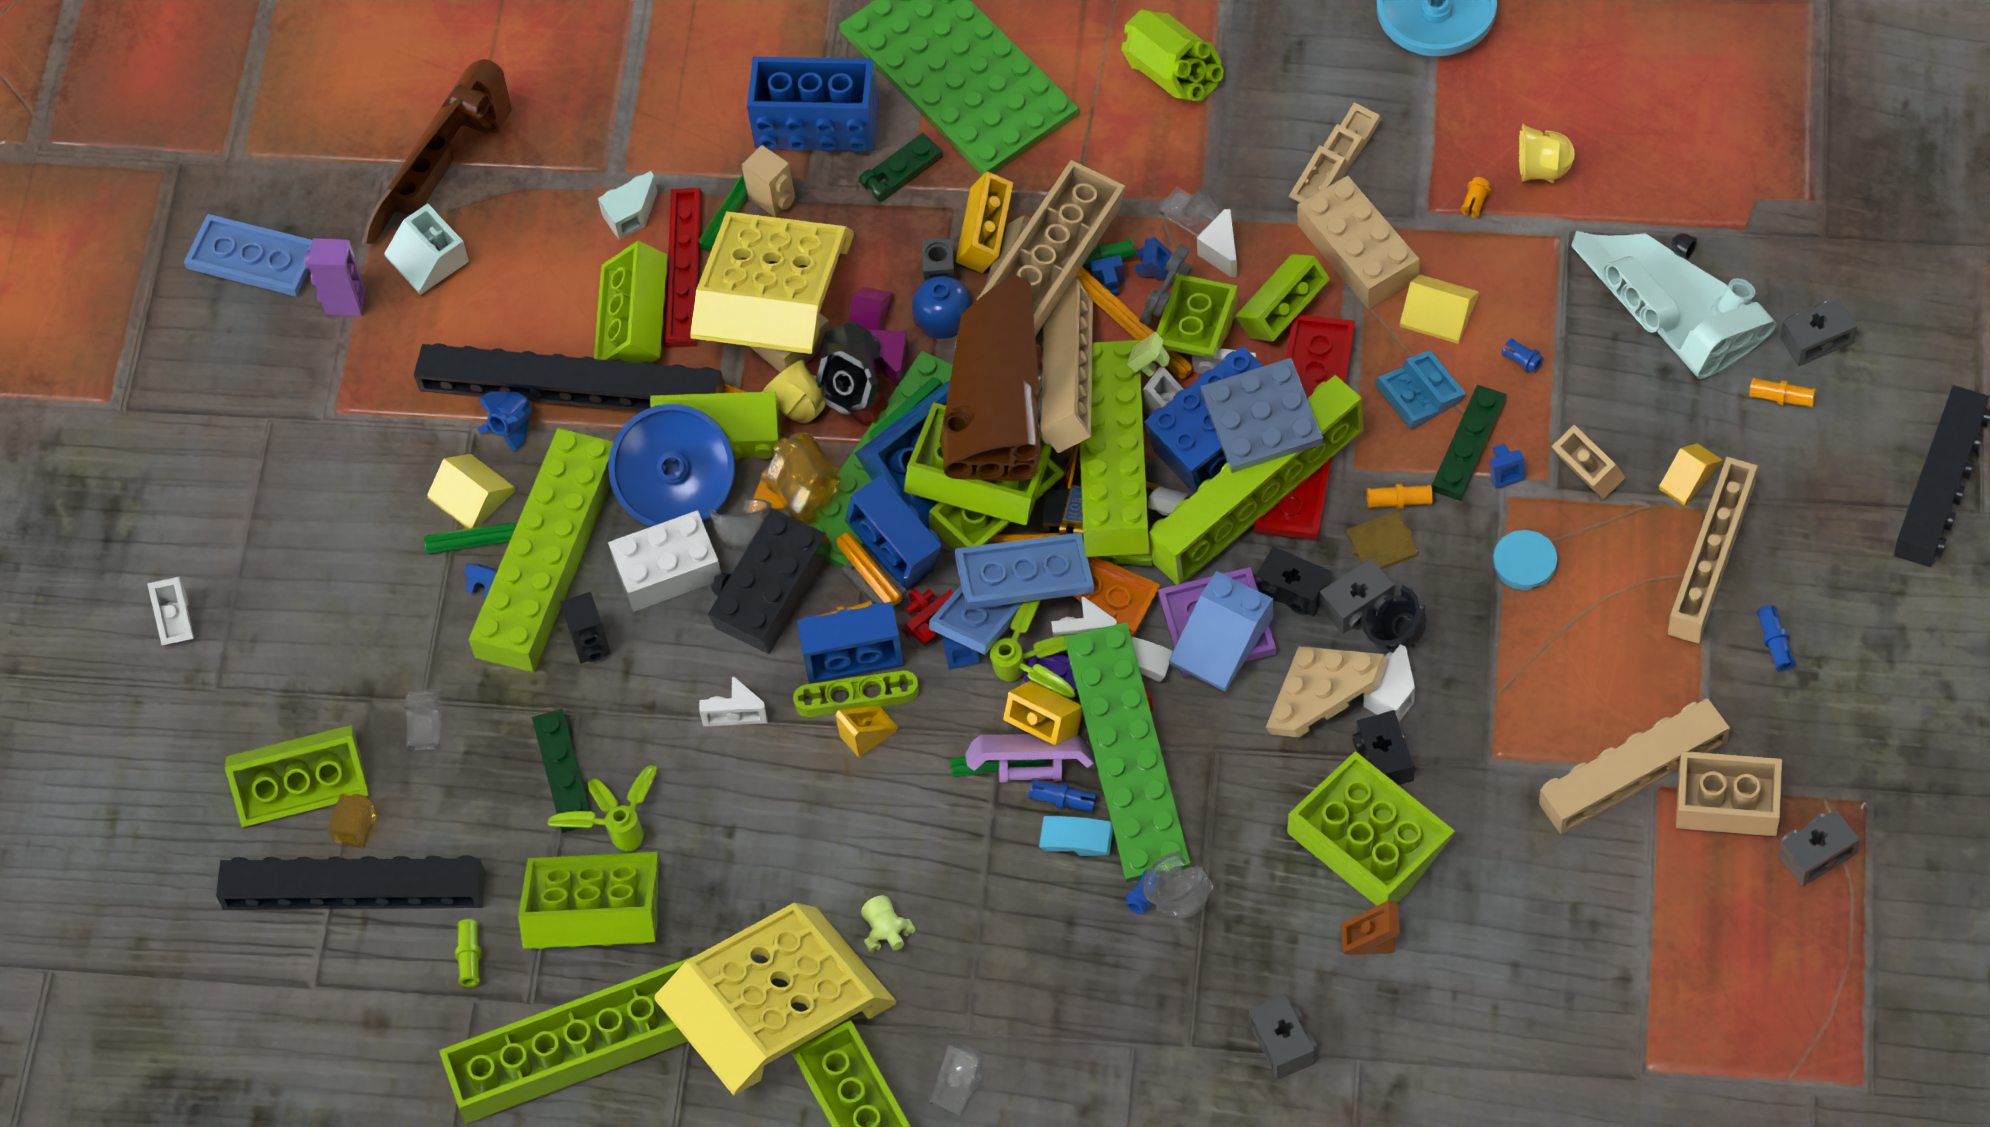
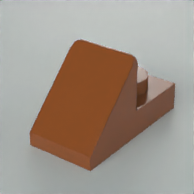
M1388 900L1342 922L1343 954L1365 955L1395 952L1394 937L1400 935L1398 904Z

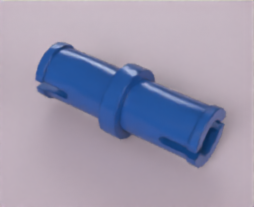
M1766 605L1759 608L1756 614L1759 617L1765 634L1763 641L1765 646L1770 649L1776 671L1779 672L1781 670L1783 672L1796 666V661L1793 658L1788 643L1790 639L1789 633L1786 629H1783L1777 606Z
M1032 779V788L1029 789L1028 799L1056 804V808L1064 809L1065 806L1093 813V805L1096 803L1097 793L1070 788L1067 783L1056 785Z

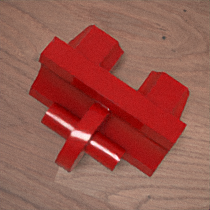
M916 589L908 593L912 603L905 607V611L908 615H912L917 610L920 613L905 624L906 627L902 629L907 638L913 635L922 645L926 646L939 634L929 629V621L953 594L951 589L930 605L928 601L935 597L930 589L923 594Z

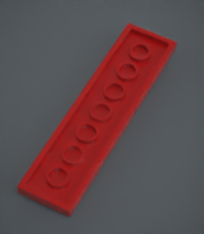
M1298 314L1292 320L1285 359L1291 358L1295 368L1297 366L1301 368L1318 384L1323 381L1327 382L1334 375L1346 383L1355 332V321ZM1332 458L1301 482L1292 492L1283 497L1264 516L1262 515L1258 518L1254 525L1255 533L1318 540Z

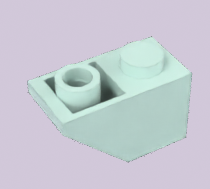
M651 171L642 176H636L630 182L616 189L609 190L598 198L602 216L618 240L646 227L658 193L655 178Z

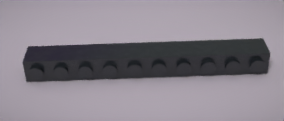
M441 343L433 345L422 344L414 371V378L421 392L482 397L488 392H518L526 396L531 402L644 411L651 408L650 397L653 395L724 393L726 388L721 370H715L711 367L690 368L679 364L667 366L656 365L652 362H625L620 359L599 360L589 356L577 358L566 357L562 354H536L531 351L520 353L498 348L487 350L477 349L472 346L453 347Z

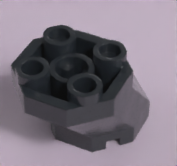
M852 321L824 332L819 350L820 365L816 376L818 387H823L826 394L822 396L825 404L844 415H849L873 404L878 387L877 369L881 358L879 340L872 336L869 330Z

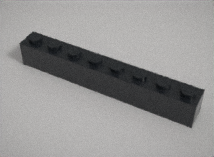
M469 855L459 856L458 858L427 856L425 859H411L406 856H396L393 859H378L373 856H364L360 859H345L333 856L328 859L298 857L295 860H281L276 857H266L263 860H248L243 857H235L231 860H220L216 897L223 910L483 908L486 872L481 859Z

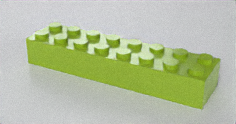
M1139 340L1092 343L1091 437L1080 442L1085 557L1149 553L1141 370L1134 372L1127 365L1132 348L1139 343Z
M1336 375L1327 382H1321L1307 399L1322 435L1323 444L1231 473L1228 463H1225L1220 473L1212 479L1205 480L1194 495L1189 499L1180 501L1168 517L1158 520L1152 526L1149 537L1153 564L1176 585L1185 583L1251 527L1262 515L1264 516L1283 497L1292 492L1301 482L1312 475L1363 431L1362 397Z
M557 428L469 637L475 658L532 673L535 672L562 607L560 601H563L566 597L610 490L611 483L608 464L613 441Z
M693 957L439 1050L465 1124L688 1042V1039L660 1007L654 997L677 970Z

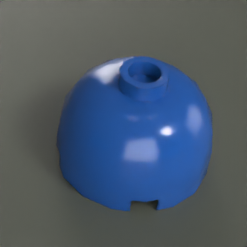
M932 277L924 281L915 291L912 299L913 321L928 337L937 339L952 338L958 335L957 331L959 330L961 314L972 305L971 295L964 284L952 277Z

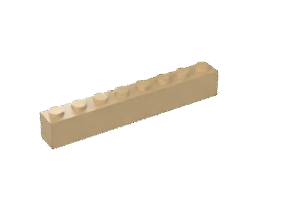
M1077 278L1071 282L1042 326L1044 341H1042L1043 358H1041L1043 374L1041 375L1042 392H1040L1042 409H1040L1041 427H1039V432L1043 441L1046 444H1051L1057 453L1091 437L1093 300Z

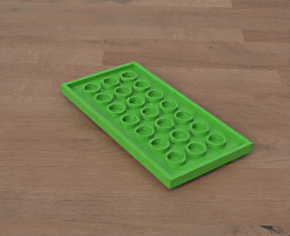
M874 0L839 24L840 32L866 59H873L874 67L981 176L986 171L992 174L996 173L1080 115L1079 107L971 0Z

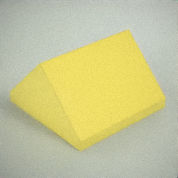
M1420 274L1410 282L1400 320V327L1459 344L1479 296V291Z
M472 454L443 459L427 496L428 499L467 529L479 527L516 489Z

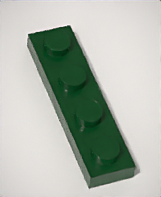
M1480 385L1476 386L1432 483V492L1462 501L1505 405L1507 394Z
M563 708L533 716L532 721L556 813L590 811ZM580 827L560 828L562 833H565L568 831L579 829Z

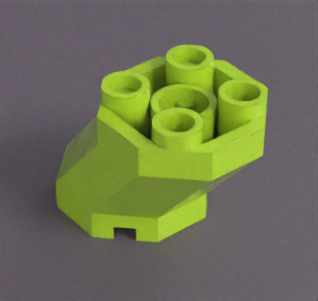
M1141 9L1125 24L1124 33L1128 35L1127 41L1122 42L1121 50L1131 68L1143 72L1173 97L1203 101L1223 78L1224 70L1221 66V59L1212 43L1203 41L1168 13Z

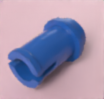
M1513 338L1506 342L1505 345L1515 350V352L1503 347L1502 356L1523 366V370L1527 373L1530 371L1535 373L1540 369L1544 357L1540 355L1539 350H1531Z
M1145 870L1134 890L1127 893L1126 906L1132 912L1142 914L1150 909V900L1162 884L1160 876L1155 881L1153 880L1157 875L1155 872Z

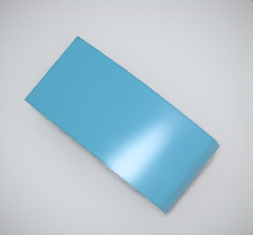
M1044 816L1039 847L1044 852L1075 851L1079 856L1109 855L1113 834L1112 822L1080 817Z

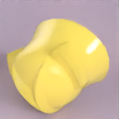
M1522 123V131L1520 130L1519 168L1522 182L1544 179L1554 183V180L1561 178L1572 166L1575 153L1571 141L1561 133L1545 130V135H1543L1540 130L1533 129Z
M804 360L797 361L783 370L762 391L776 392L781 413L785 417L799 423L812 421L821 413L825 406V401L822 397L826 395L823 387H818L816 376L809 372Z

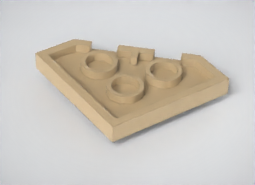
M1298 646L1266 729L1271 735L1302 736L1310 731L1308 726L1323 717L1326 720L1349 707L1347 702L1364 692L1368 695L1378 689L1388 660L1384 654Z

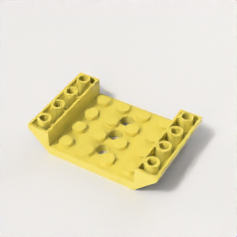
M726 211L696 290L690 333L691 338L812 354L819 336L818 315L839 255L848 253L854 236V230L846 226ZM770 261H775V262H777V263H774V264H769ZM800 265H806V266H807V267H804V268H799Z
M795 902L687 960L654 997L656 1002L733 1096L761 1081L764 1066L861 1011L868 1019H871L896 1004V1000L818 908ZM753 955L765 956L768 961L763 964L756 963L751 957ZM776 978L785 980L788 985L786 987H777L771 983V980ZM795 1002L803 1003L808 1007V1010L803 1012L796 1011L792 1008L791 1004Z

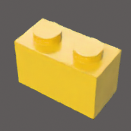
M1029 681L1009 691L1003 720L1057 746L1078 735L1082 707L1080 704L1033 681Z

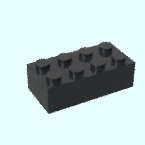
M771 508L708 613L714 627L770 654L832 549L826 533Z

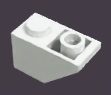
M1402 644L1399 645L1394 653L1389 652L1385 656L1388 664L1378 689L1368 695L1364 693L1365 708L1377 715L1394 710L1398 722L1414 704L1415 686L1407 649Z

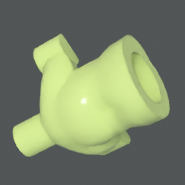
M876 896L868 900L862 907L861 915L872 928L869 937L864 941L870 953H873L875 949L880 950L881 944L879 940H887L893 950H899L904 946V942L899 935L900 931L907 937L909 933L913 934L916 930L910 919H904L896 915L888 896Z

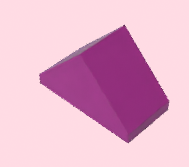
M868 287L861 288L852 294L848 322L852 321L865 329L882 330L894 297L893 293Z
M867 329L872 333V336L879 340L881 345L879 351L881 358L878 368L897 387L905 376L909 349L906 332Z

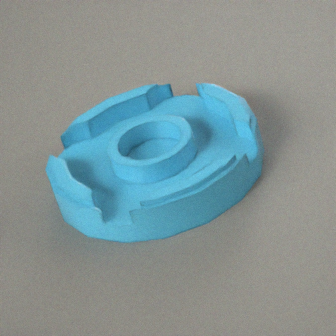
M1530 530L1513 531L1504 536L1495 547L1493 566L1501 582L1513 589L1522 591L1533 590V587H1538L1539 585L1542 587L1547 584L1555 575L1558 560L1556 548L1549 538L1539 532Z

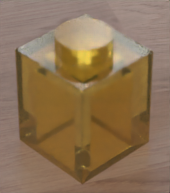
M353 794L352 796L340 795L327 827L333 842L361 849L365 848L377 817L372 801L360 794Z

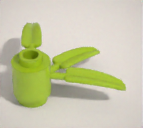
M1040 600L1023 602L1010 626L1015 631L1012 638L998 640L991 647L990 658L995 674L1004 681L1014 682L1021 678L1026 671L1028 672V678L1067 698L1075 697L1074 689L1054 672L1040 664H1035L1033 668L1026 665L1025 659L1033 656L1044 658L1065 651L1066 646L1064 636H1058L1036 642L1033 645L1034 650L1026 653L1022 652V648L1017 640L1020 633H1025L1028 630Z
M647 766L636 778L627 795V800L631 802L630 806H618V801L611 791L600 780L595 778L590 780L587 785L602 812L607 813L605 819L596 818V814L592 811H573L552 816L548 820V825L553 827L591 828L594 824L606 825L615 847L625 852L636 850L642 843L644 832L635 808L637 804L644 801L656 776L657 766Z

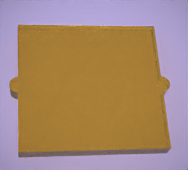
M1398 511L1346 529V534L1354 548L1353 555L1358 556L1361 564L1372 558L1381 569L1419 556V552L1411 538V530L1405 527Z

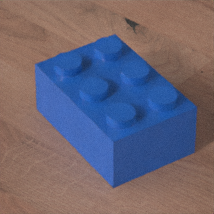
M880 475L851 495L845 522L904 592L934 571L942 546L941 541L935 531L927 529L920 521V515L917 510L911 505L907 506L901 499L898 488L892 482H887Z
M878 602L864 608L854 610L842 609L833 614L823 616L811 615L803 620H797L809 684L904 666L892 602L885 604Z

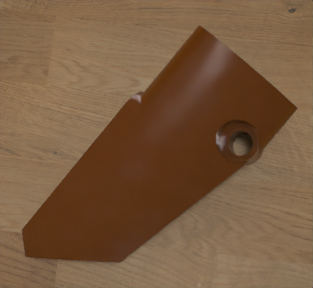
M482 59L469 65L463 72L378 201L370 216L362 243H375L395 211L413 214L425 205L453 161L450 141L461 126H467L486 134L489 132L497 133L511 113L512 107L503 70L496 63Z
M1015 273L986 292L961 314L939 440L943 451L944 474L952 479L1024 481L1034 477L1037 472L1041 454L1037 414L1039 376L1031 283Z

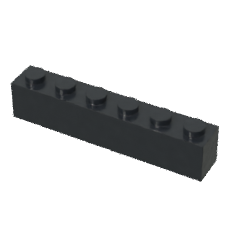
M1955 385L1952 386L1897 538L1894 551L1895 557L1927 567L1932 566L1935 556L1942 557L1947 539L1942 538L1944 530L1951 531L1956 516L1955 512H1951L1953 504L1960 505L1965 491V487L1961 486L1962 479L1970 478L1975 462L1969 459L1972 452L1978 454L1984 436L1979 434L1981 426L1987 428L1990 421V409L1987 408L1990 396Z

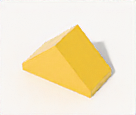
M1698 443L1682 447L1659 485V490L1685 506L1723 464V460Z
M879 705L838 710L835 714L840 737L858 758L894 734L899 728Z

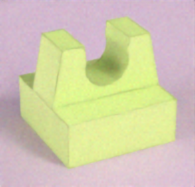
M1154 332L1132 348L1127 365L1134 372L1141 370L1149 377L1155 373L1157 367L1152 361L1158 362L1164 368L1170 360V356L1162 346L1164 340Z

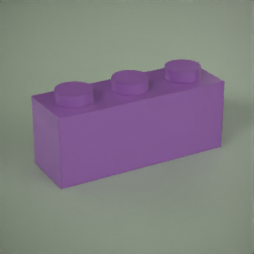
M313 238L311 250H307L305 254V266L307 269H310L311 283L313 286H316L317 300L322 303L325 314L361 316L366 288L350 241Z

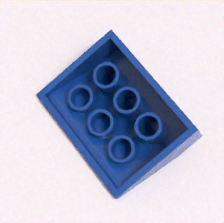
M950 381L944 383L854 453L872 481L882 475L887 482H892L898 488L901 499L907 506L911 505L917 510L920 515V521L925 526L929 524V511L939 501L904 492L907 465L933 402L946 405Z

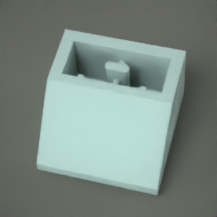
M428 203L402 221L384 253L386 259L420 295L469 262L463 240Z

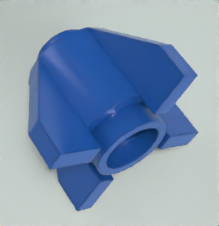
M518 392L486 393L479 401L486 412H490L487 421L477 430L480 434L490 430L498 435L508 434L504 438L512 451L518 449L524 443L529 419L532 415L529 399Z

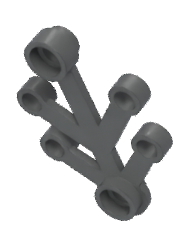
M1180 244L1175 253L1171 255L1164 269L1168 271L1166 279L1158 291L1152 289L1144 304L1146 308L1139 322L1149 326L1154 316L1160 317L1171 297V294L1167 292L1174 284L1177 274L1189 275L1192 265L1184 262L1190 248Z

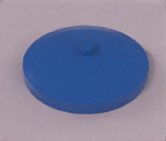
M679 404L658 405L632 417L617 434L609 456V479L612 490L621 506L633 518L647 526L652 527L697 510L702 522H704L722 507L731 492L735 477L734 452L723 429L705 413Z

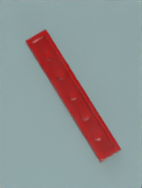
M701 188L671 189L665 324L666 348L697 347V339H692L690 333L696 290L699 284Z

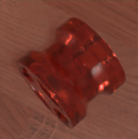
M876 391L872 405L851 413V415L861 424L870 427L873 422L874 424L878 422V415L881 411L886 410L888 401L882 394Z

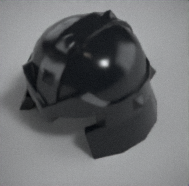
M1404 585L1400 589L1401 595H1388L1384 598L1385 603L1380 607L1377 616V610L1363 608L1361 617L1363 632L1369 640L1378 645H1386L1387 649L1398 648L1400 644L1406 648H1415L1425 632V606L1420 604L1419 598L1414 591Z

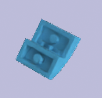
M1431 350L1406 359L1402 368L1378 376L1375 383L1378 390L1410 429L1447 411L1464 399L1466 395Z

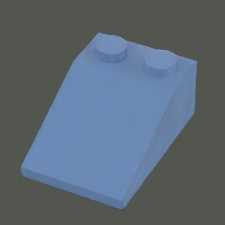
M1216 571L1200 595L1169 659V664L1225 692L1273 619V598Z

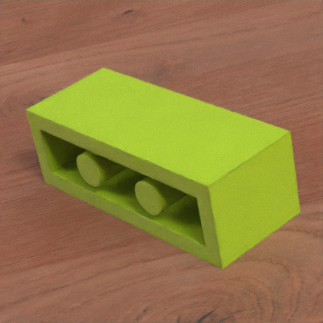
M1291 254L1235 317L1250 339L1273 342L1330 278L1315 256Z

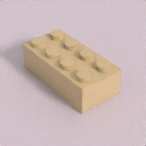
M1349 176L1344 177L1297 205L1298 227L1367 309L1406 288L1413 279L1419 276V258Z

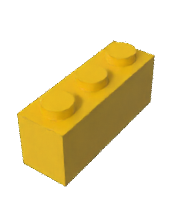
M986 171L970 188L955 260L956 263L983 273L999 257L1013 182Z

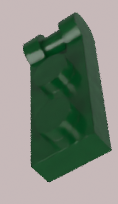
M921 133L872 170L864 171L860 175L858 182L865 189H870L873 197L882 202L942 159L943 152L929 137Z

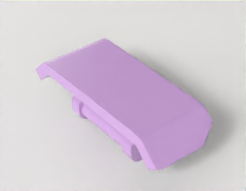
M1032 734L980 735L971 742L965 753L967 766L973 771L986 760H999V783L1008 782V780H1032L1033 778L1036 780L1061 782L1062 759H1078L1088 769L1095 764L1093 752L1079 735L1057 746ZM1053 759L1052 767H1008V760Z

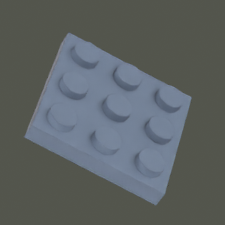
M1291 358L1200 386L1203 400L1231 473L1323 444L1322 435Z

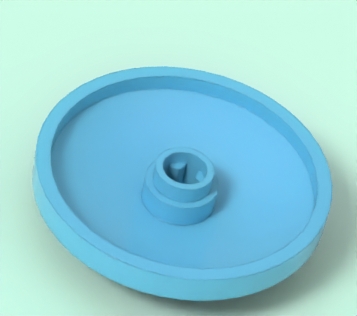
M1377 0L1378 20L1390 39L1404 49L1427 56L1453 55L1475 46L1491 30L1497 11V0Z

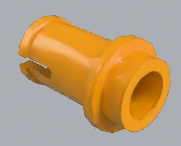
M1474 177L1467 184L1468 193L1460 209L1461 213L1468 217L1471 206H1473L1470 218L1479 217L1485 197L1491 193L1489 181L1481 177Z

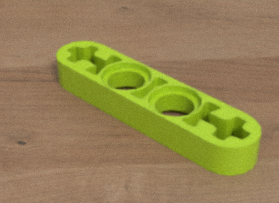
M902 670L805 684L796 689L793 701L796 711L801 716L816 717L836 714L838 710L906 704L917 698L919 684L917 677L912 672ZM907 682L908 691H901V683ZM886 684H890L891 694L887 695ZM871 685L878 686L881 689L880 694L874 698L865 696L863 692ZM838 690H844L849 693L848 699L843 702H835L831 699V696ZM825 693L826 696V704H823L821 694ZM811 696V705H805V697Z

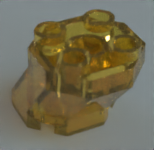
M804 431L792 435L788 440L783 437L778 441L773 451L775 456L771 464L763 471L761 479L767 483L769 490L778 495L790 517L805 524H810L819 517V515L814 513L819 506L826 509L831 503L840 484V477L835 475L839 473V468L829 463L815 438Z

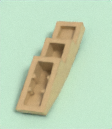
M1354 102L1341 125L1336 124L1324 146L1319 145L1288 196L1289 199L1300 204L1341 180L1369 141L1382 120L1381 116Z

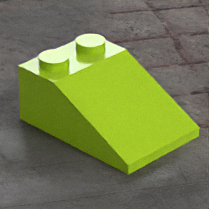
M1177 274L1170 293L1171 297L1164 309L1156 333L1164 340L1162 346L1166 350L1213 359L1230 333L1237 312V285Z

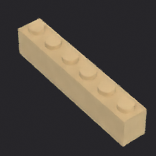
M1726 457L1670 615L1668 635L1699 644L1755 486L1758 465Z
M1708 698L1699 703L1692 702L1685 706L1681 713L1672 718H1662L1652 729L1643 734L1642 732H1637L1630 736L1621 746L1615 749L1610 747L1590 763H1580L1568 775L1560 779L1553 778L1546 782L1542 789H1540L1539 805L1561 835L1678 771L1681 751L1710 753L1727 744L1730 727Z

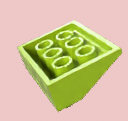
M933 402L907 465L904 492L1027 525L1052 445L1046 444L1039 432L1041 454L1035 476L1028 480L1007 481L949 478L944 474L943 451L939 442L946 405Z
M1356 751L1288 814L1287 833L1376 906L1388 900L1397 904L1408 894L1455 834V830Z
M658 852L528 858L518 914L523 949L567 946L575 948L588 945L610 946L613 944L655 942L658 923Z

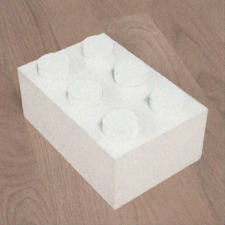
M698 510L608 542L614 565L633 612L710 585L714 582V577L721 574L718 559Z

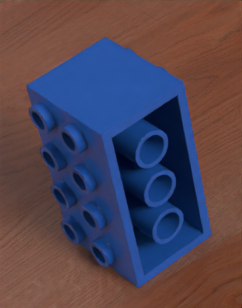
M753 57L747 109L755 148L763 145L769 150L874 151L879 96L873 59Z
M1244 346L1228 353L1220 364L1212 370L1202 373L1195 383L1187 389L1180 390L1173 397V400L1164 407L1154 410L1148 419L1144 421L1154 452L1194 494L1205 480L1214 478L1221 472L1225 463H1227L1203 400L1200 386L1263 367Z

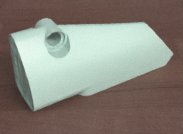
M1580 231L1575 233L1571 245L1572 248L1643 328L1651 333L1657 332L1698 379L1712 376L1737 362L1763 342L1777 326L1776 321L1758 302L1752 303L1755 289L1748 281L1737 278L1731 280L1726 285L1684 258L1674 254L1672 250L1646 233L1615 236L1593 235Z

